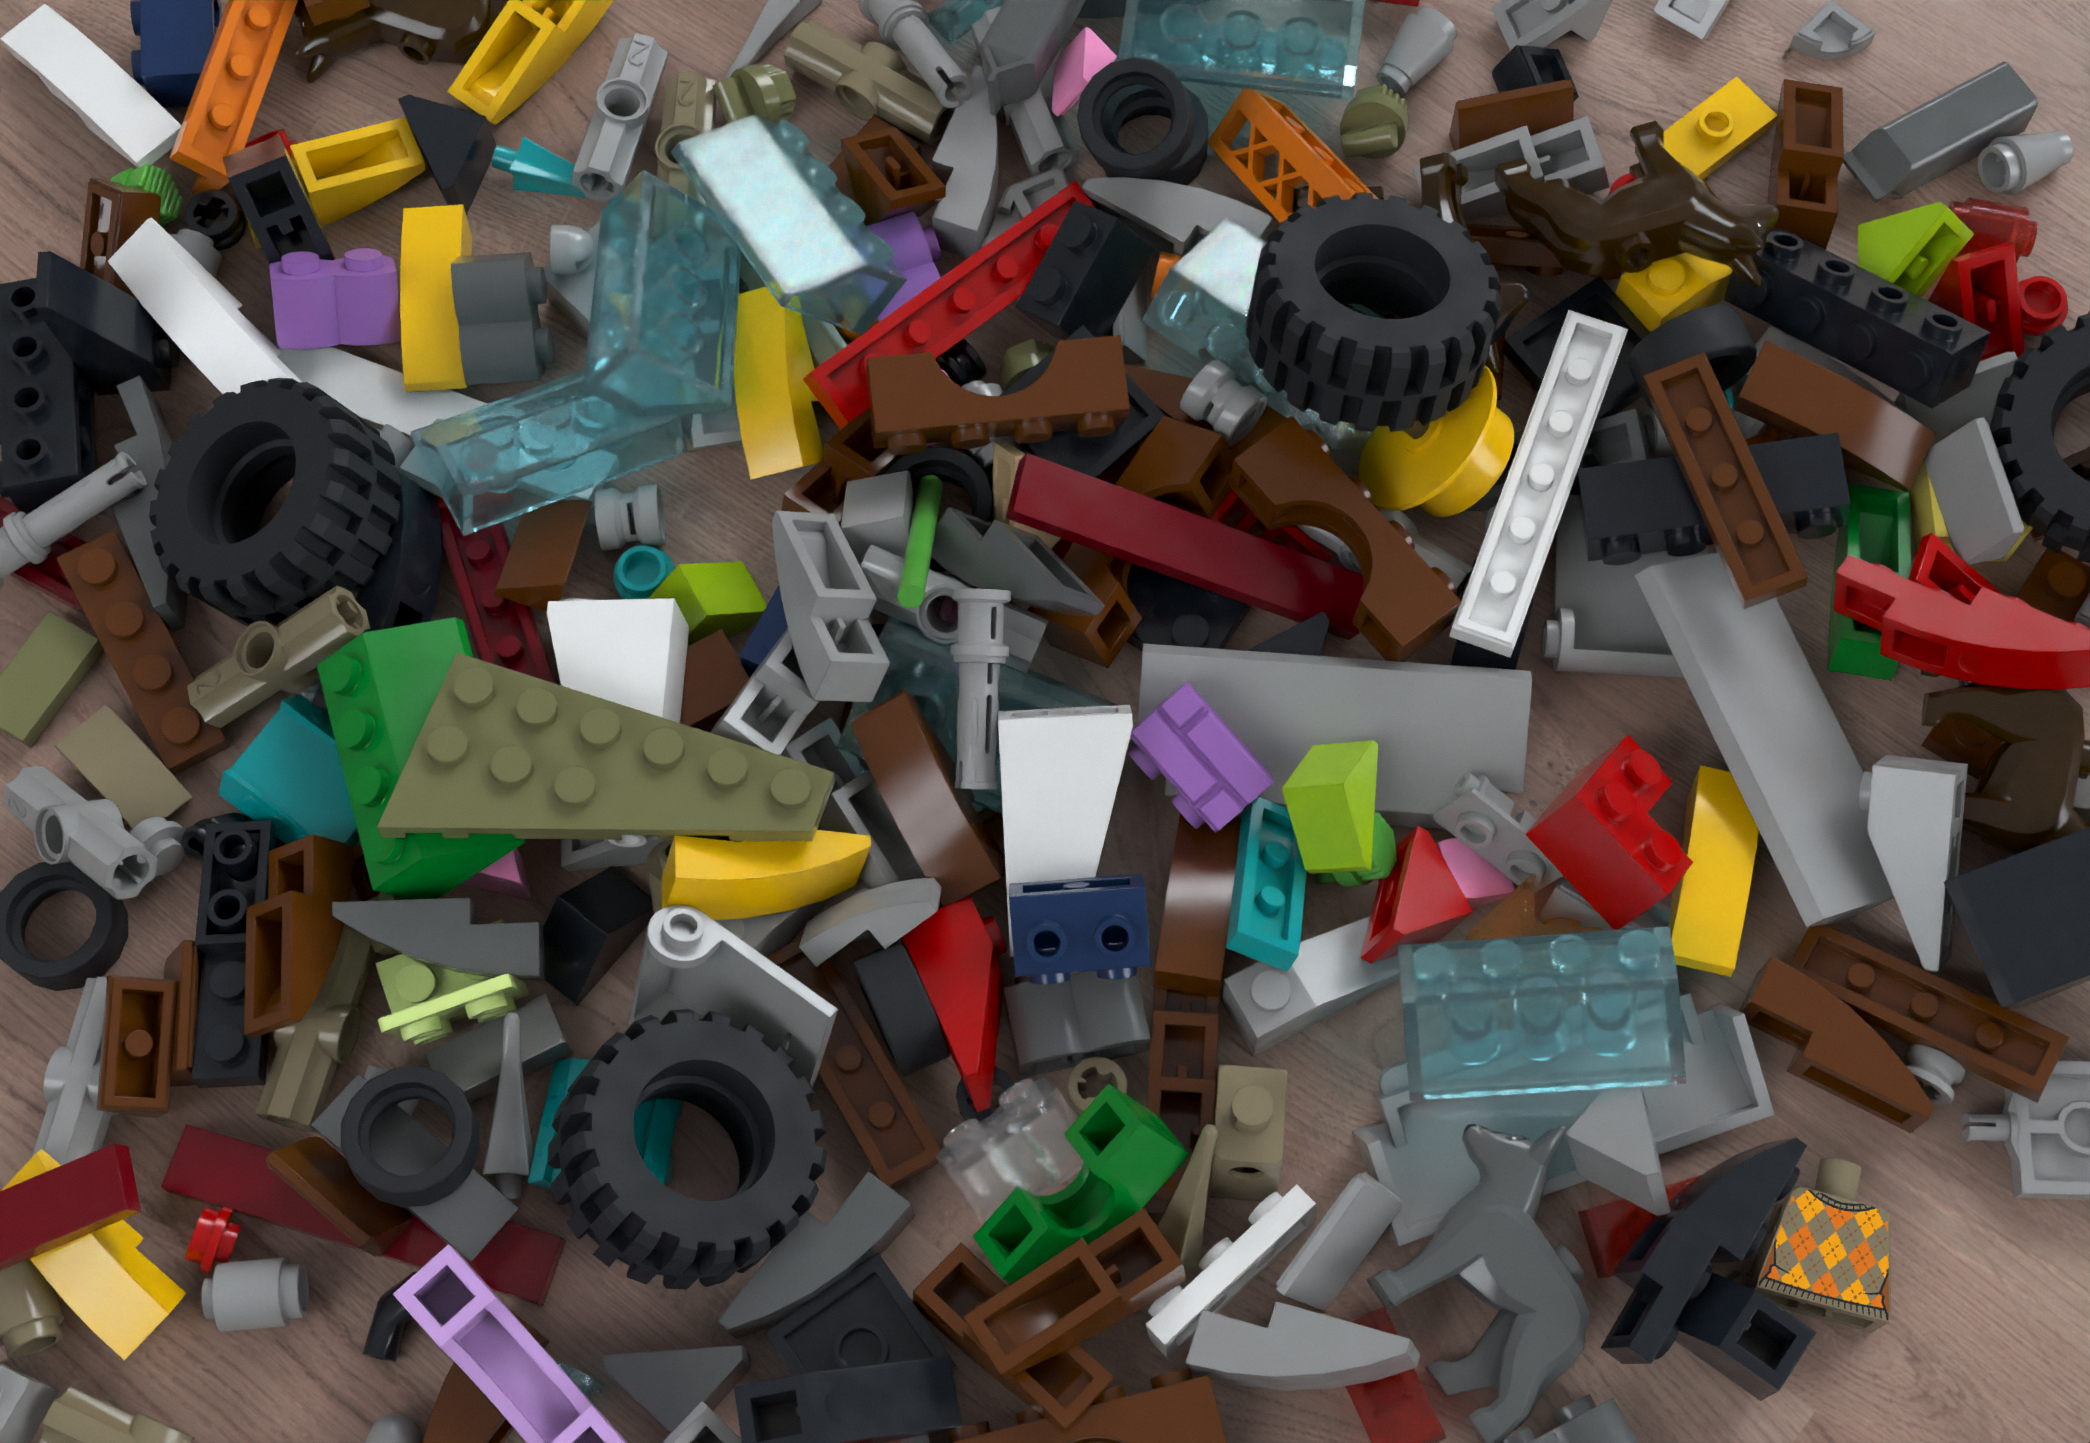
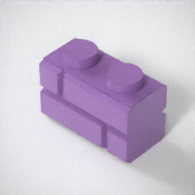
M1188 680L1178 686L1159 705L1132 727L1130 738L1135 742V745L1127 751L1128 754L1151 780L1156 779L1162 773L1177 789L1179 793L1171 799V802L1195 829L1206 822L1216 833L1275 781L1272 774Z

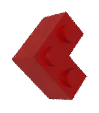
M1629 734L1579 771L1525 834L1615 932L1667 897L1693 863L1682 851L1677 840L1671 834L1664 831L1648 814L1672 784V781L1661 770L1656 759L1644 751Z

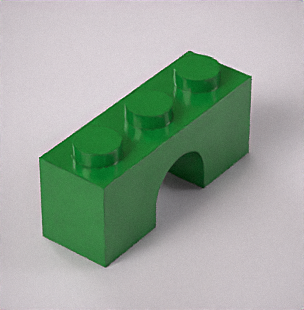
M1108 1083L1063 1134L1083 1159L1082 1168L1075 1180L1063 1190L1047 1196H1037L1017 1186L973 1235V1238L1002 1279L1011 1284L1015 1283L1081 1238L1088 1245L1145 1206L1190 1155L1158 1115Z

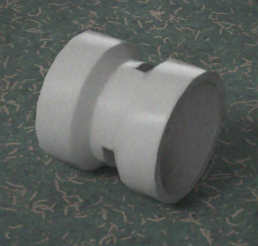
M1216 359L1207 364L1189 384L1181 399L1180 409L1196 421L1206 420L1213 426V432L1222 434L1228 446L1232 447L1239 443L1258 422L1267 406L1268 397L1252 385L1242 386L1235 381V372Z
M658 483L639 485L634 492L620 493L615 488L595 490V519L602 551L620 550L628 542L637 541L647 546L666 544L664 505Z

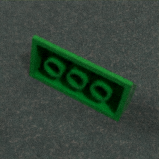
M455 617L361 633L317 664L372 890L409 900L438 899L525 843L524 839H515L512 834L470 833L469 838H443L442 833H406V838H381L377 829L456 652L473 657L464 621Z

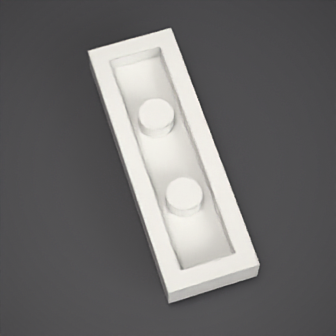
M1297 1184L1283 1197L1278 1192H1274L1265 1198L1249 1216L1248 1221L1252 1226L1234 1243L1228 1237L1219 1241L1201 1259L1198 1266L1202 1269V1272L1184 1289L1178 1285L1156 1299L1151 1305L1148 1313L1153 1318L1146 1323L1148 1337L1167 1359L1195 1334L1203 1310L1218 1313L1316 1222V1203Z

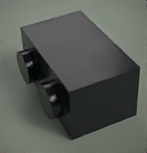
M1074 201L1015 308L1059 340H1066L1082 325L1094 337H1105L1109 333L1155 249L1118 217Z

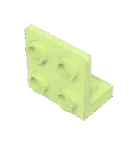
M500 919L489 924L505 923V921ZM404 954L375 963L392 1013L378 1019L381 1033L401 1038L404 1043L414 1041L415 1046L427 1044L453 1034L451 1023L466 1017L468 1019L477 1018L478 1023H484L505 1016L510 1012H515L517 1009L514 1000L529 995L525 980H519L510 974L490 978L459 973L415 960Z

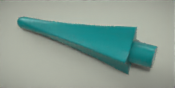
M523 136L519 151L497 145L492 157V167L512 173V190L586 198L579 188L572 185V173L575 164L557 156ZM626 188L621 198H613L607 201L641 210L648 209L650 206V200L646 196Z

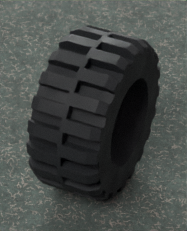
M1355 193L1348 200H1341L1339 195L1323 198L1316 204V208L1313 209L1308 204L1289 215L1287 220H1284L1273 229L1267 237L1266 245L1261 248L1246 320V336L1250 341L1248 349L1259 370L1263 369V377L1277 393L1284 390L1287 393V400L1291 405L1302 412L1309 408L1319 413V418L1323 422L1335 426L1338 425L1339 421L1355 424V430L1373 432L1376 426H1388L1390 432L1408 430L1413 427L1414 421L1417 420L1422 425H1425L1445 416L1446 410L1450 412L1458 408L1469 398L1471 389L1475 388L1479 383L1501 311L1502 299L1499 294L1502 287L1498 273L1494 266L1490 265L1491 259L1480 242H1470L1471 236L1466 228L1455 220L1451 223L1441 219L1440 211L1425 204L1420 209L1408 205L1406 198L1390 195L1388 200L1373 199V193ZM1360 304L1374 306L1396 314L1402 319L1371 317L1355 312L1344 305Z
M2090 313L2078 316L2075 328L2069 331L2059 324L2044 333L2040 346L2037 349L2027 347L2015 361L2011 376L2006 377L1997 396L1990 430L2022 521L2027 526L2030 525L2044 535L2042 546L2059 554L2063 546L2079 551L2077 561L2090 563V482L2076 474L2063 461L2054 443V429L2057 418L2063 408L2075 398L2090 392Z
M293 378L269 379L268 382L259 380L241 385L240 393H224L212 401L214 407L207 413L199 412L187 424L191 429L181 441L177 438L167 452L171 458L166 469H159L154 483L156 490L159 492L157 500L150 501L149 513L151 524L156 526L150 533L155 553L159 556L161 568L170 580L178 584L181 590L248 627L257 621H266L277 625L335 586L342 587L351 592L358 584H367L376 572L371 568L379 554L385 556L391 545L392 539L388 533L391 524H398L400 503L394 499L396 494L401 493L399 470L394 467L396 465L394 453L388 442L380 437V432L320 388L308 382H297ZM294 478L291 490L283 506L275 517L258 532L261 518L275 494L288 481Z
M690 1009L670 1010L661 1022L658 1017L649 1015L633 1022L624 1034L616 1032L600 1047L567 1090L568 1094L558 1106L552 1122V1127L557 1134L548 1144V1165L553 1169L561 1168V1172L551 1183L556 1203L559 1205L570 1203L574 1214L566 1223L577 1239L582 1238L587 1233L600 1246L592 1254L608 1267L616 1259L629 1265L627 1278L646 1285L658 1274L664 1276L663 1285L666 1289L687 1290L698 1278L702 1285L709 1287L725 1282L736 1271L744 1273L765 1257L800 1223L799 1218L811 1208L819 1189L814 1181L825 1172L827 1152L824 1147L815 1146V1143L826 1133L823 1113L820 1110L811 1111L808 1104L816 1094L807 1076H802L799 1079L795 1077L789 1068L794 1059L781 1045L774 1052L762 1043L761 1040L765 1035L764 1032L748 1023L741 1030L729 1026L731 1019L729 1015L708 1011L701 1021H696L694 1012ZM676 1099L694 1104L712 1115L727 1131L737 1152L739 1161L737 1192L729 1199L703 1201L680 1195L662 1184L647 1168L638 1151L633 1129L636 1108L641 1103L651 1100Z

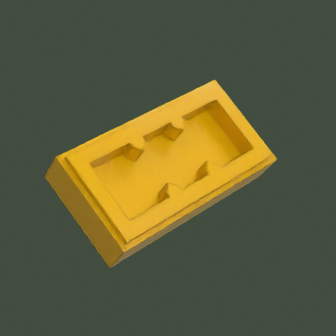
M1736 76L1664 131V148L1678 162L1703 180L1772 128L1778 115Z

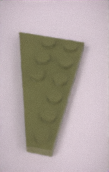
M456 652L377 829L381 838H406V833H442L443 838H469L470 833L512 834L515 839L622 840V835H659V840H673L675 835L728 836L730 841H813L835 784V772Z

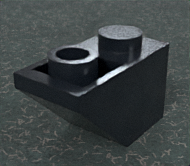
M1713 1272L1702 1292L1693 1300L1686 1302L1675 1322L1679 1327L1678 1335L1675 1339L1676 1342L1760 1401L1780 1391L1817 1333L1758 1291Z

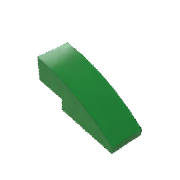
M1847 483L1851 506L1846 526L1838 528L1830 603L1828 671L1891 681L1899 662L1880 655L1882 632L1833 611L1835 577L1837 570L1849 554L1870 564L1884 565L1897 575L1906 579L1909 578L1911 572L1910 493Z

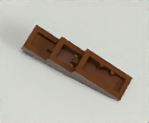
M1154 987L1146 1108L1158 1115L1190 1155L1145 1204L1143 1208H1145L1147 1213L1164 1214L1188 1166L1202 1129L1207 1124L1214 1125L1220 992L1219 997ZM1210 1178L1207 1191L1205 1217H1208Z

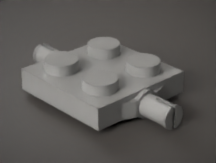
M2058 1061L2038 1103L2004 1088L2005 1105L2002 1114L1963 1113L1961 1127H1967L1962 1131L1965 1141H2004L2005 1148L2011 1159L2014 1198L2090 1200V1061Z

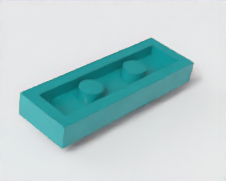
M1260 797L1253 800L1242 811L1226 948L1287 972L1299 956L1307 871L1304 868L1288 809Z

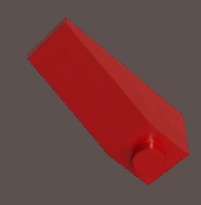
M971 896L939 908L936 913L901 937V940L928 995L944 1033L953 1061L977 1113L989 1109L991 1103L1004 989V978L997 956L1007 952V948L994 917L991 915L981 919Z

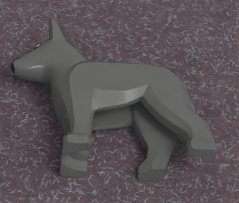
M1468 1124L1464 1129L1462 1140L1469 1158L1478 1168L1480 1174L1479 1184L1448 1210L1438 1223L1436 1232L1428 1244L1412 1260L1395 1271L1382 1270L1367 1279L1368 1284L1386 1309L1391 1306L1395 1308L1416 1294L1453 1276L1485 1304L1499 1310L1469 1355L1453 1363L1435 1360L1425 1367L1444 1396L1497 1386V1397L1490 1405L1478 1408L1467 1416L1482 1443H1500L1512 1431L1517 1430L1527 1420L1545 1390L1572 1366L1584 1350L1585 1334L1590 1314L1578 1283L1585 1279V1274L1575 1257L1563 1244L1552 1248L1534 1221L1544 1192L1549 1163L1566 1134L1567 1127L1565 1125H1559L1555 1129H1550L1536 1141H1533L1523 1135L1497 1132L1477 1124Z

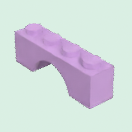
M449 1244L393 1293L396 1299L434 1342L497 1407L526 1443H628L460 1253Z

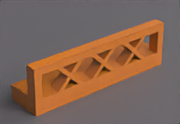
M228 0L169 159L198 173L191 193L198 195L207 190H221L229 183L223 157L245 148L298 0Z
M1246 84L1208 140V145L1280 223L1287 220L1288 216L1294 213L1293 197L1294 187L1309 183L1308 204L1313 209L1316 208V204L1323 198L1339 195L1341 200H1348L1355 193H1372L1286 103ZM1247 120L1251 122L1249 146L1235 150L1231 143ZM1279 152L1278 177L1264 181L1265 156Z

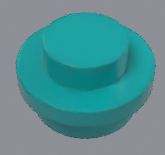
M639 545L628 549L618 559L613 570V582L618 594L623 599H648L675 567L671 558L664 551L652 546Z

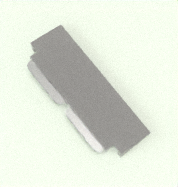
M1718 552L1653 565L1636 574L1635 577L1806 927L1845 922L1894 898L1867 832L1869 811H1861L1859 808V791L1864 772L1776 597L1743 609Z
M1143 644L1138 722L1178 686L1188 680L1274 777L1275 781L1258 797L1287 808L1282 787L1313 745L1374 740L1378 744L1375 813H1380L1389 825L1445 829L1433 820V816L1459 798L1453 793V789L1459 779L1468 772L1476 778L1484 775L1489 779V783L1501 792L1523 793L1532 690L1531 671ZM1166 778L1165 795L1171 796L1172 799L1179 792Z
M1657 974L1544 1013L1536 1025L1538 1036L1521 1041L1519 1035L1514 1031L1500 1028L1385 1068L1379 1076L1380 1091L1372 1093L1382 1121L1351 1132L1367 1173L1397 1195L1403 1202L1401 1209L1388 1225L1394 1242L1398 1246H1402L1435 1234L1438 1223L1448 1210L1479 1184L1480 1174L1478 1168L1469 1158L1462 1140L1464 1129L1468 1124H1477L1497 1132L1523 1135L1533 1141H1536L1545 1132L1555 1129L1559 1125H1565L1567 1133L1622 1066L1636 1064L1648 1106L1658 1155L1775 1115L1745 1014L1722 1004L1696 1012L1690 992L1678 988L1677 983L1671 977ZM1566 1135L1549 1163L1542 1196L1587 1181V1179L1577 1173Z

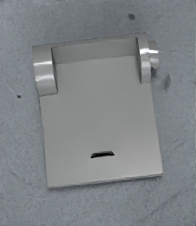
M1569 495L1555 532L1553 620H1545L1543 624L1542 657L1552 658L1554 671L1684 678L1635 575L1653 565L1708 554V545L1700 553L1683 557L1670 556L1667 554V551L1641 554V558L1637 561L1624 565H1607L1603 563V560L1588 562L1579 496Z
M672 905L656 912L649 922L628 1017V1027L633 1022L649 1015L658 1017L661 1022L670 1010L690 1009L694 1012L696 1021H701L708 1011L729 1015L731 1018L729 1026L741 1030L748 1023L764 1032L765 1035L761 1042L774 1052L781 1045L794 1059L789 1068L795 1077L799 1079L802 1076H807L812 1088H814L838 1009L702 911L687 905Z

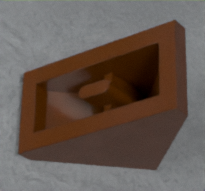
M896 127L841 139V150L864 226L913 211L917 217H920L946 197L945 185Z

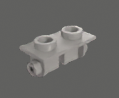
M1469 772L1464 774L1453 789V793L1459 798L1434 814L1433 820L1530 895L1535 894L1562 877L1563 875L1525 835L1537 819L1526 811H1523L1517 815L1516 819H1513L1510 814L1515 804L1514 801L1489 783V779L1484 775L1476 778Z

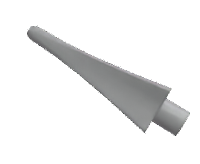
M767 0L749 37L723 80L730 78L736 69L754 65L796 23L822 3V0Z
M510 1012L504 1018L499 1083L482 1174H496L495 1188L507 1199H516L523 1195V1175L530 1174L534 1150L523 1083L520 1018L517 1013Z

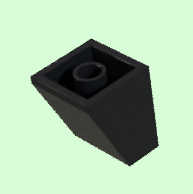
M2090 827L1944 882L2001 1008L2020 1009L2090 981Z

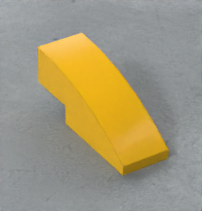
M509 0L447 92L479 115L486 116V119L492 124H498L520 107L561 68L592 32L614 0Z
M406 117L290 145L292 162L322 227L369 206L425 171L424 160ZM239 203V206L245 218L246 224L252 236L256 249L261 248L250 226V223Z
M463 205L403 208L400 259V319L403 380L406 392L467 388L462 367L459 324L455 311L451 279V263L457 257L472 255L473 237Z
M786 280L737 294L734 297L732 324L733 373L741 439L750 480L818 464L822 460L823 447L812 402L819 400L803 381V378L815 368L793 280Z
M1700 765L1688 795L1681 849L1693 863L1673 888L1665 962L1732 977L1743 931L1759 829L1729 771Z
M817 830L813 841H726L675 835L662 874V909L672 905H687L702 911L713 920H729L786 912L826 900L856 885L871 848V836Z
M41 1148L2 1190L61 1165ZM121 1220L34 1256L30 1260L80 1319L125 1361L171 1313L187 1293L136 1249L144 1238L124 1220Z

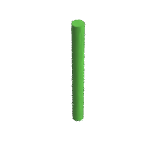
M926 475L918 483L897 594L898 601L906 608H916L924 600L943 489L942 481L935 475Z

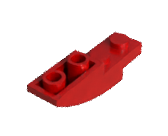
M1849 554L1836 572L1833 611L1881 631L1880 655L1948 678L1984 685L2053 690L2090 687V629L2080 623L2066 622L2031 607L2028 603L2017 597L2004 596L1985 587L1980 589L1972 603L1968 605L1957 600L1946 591L1930 589L1897 575L1884 565L1870 564Z

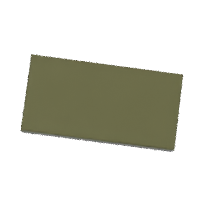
M49 610L0 675V730L31 748L104 651L99 639Z

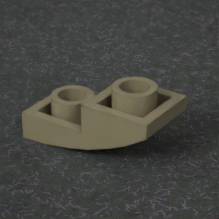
M107 705L54 744V747L96 795L99 793L103 799L113 801L120 811L123 822L130 830L143 820L158 816L168 819L192 799L190 793L166 766Z

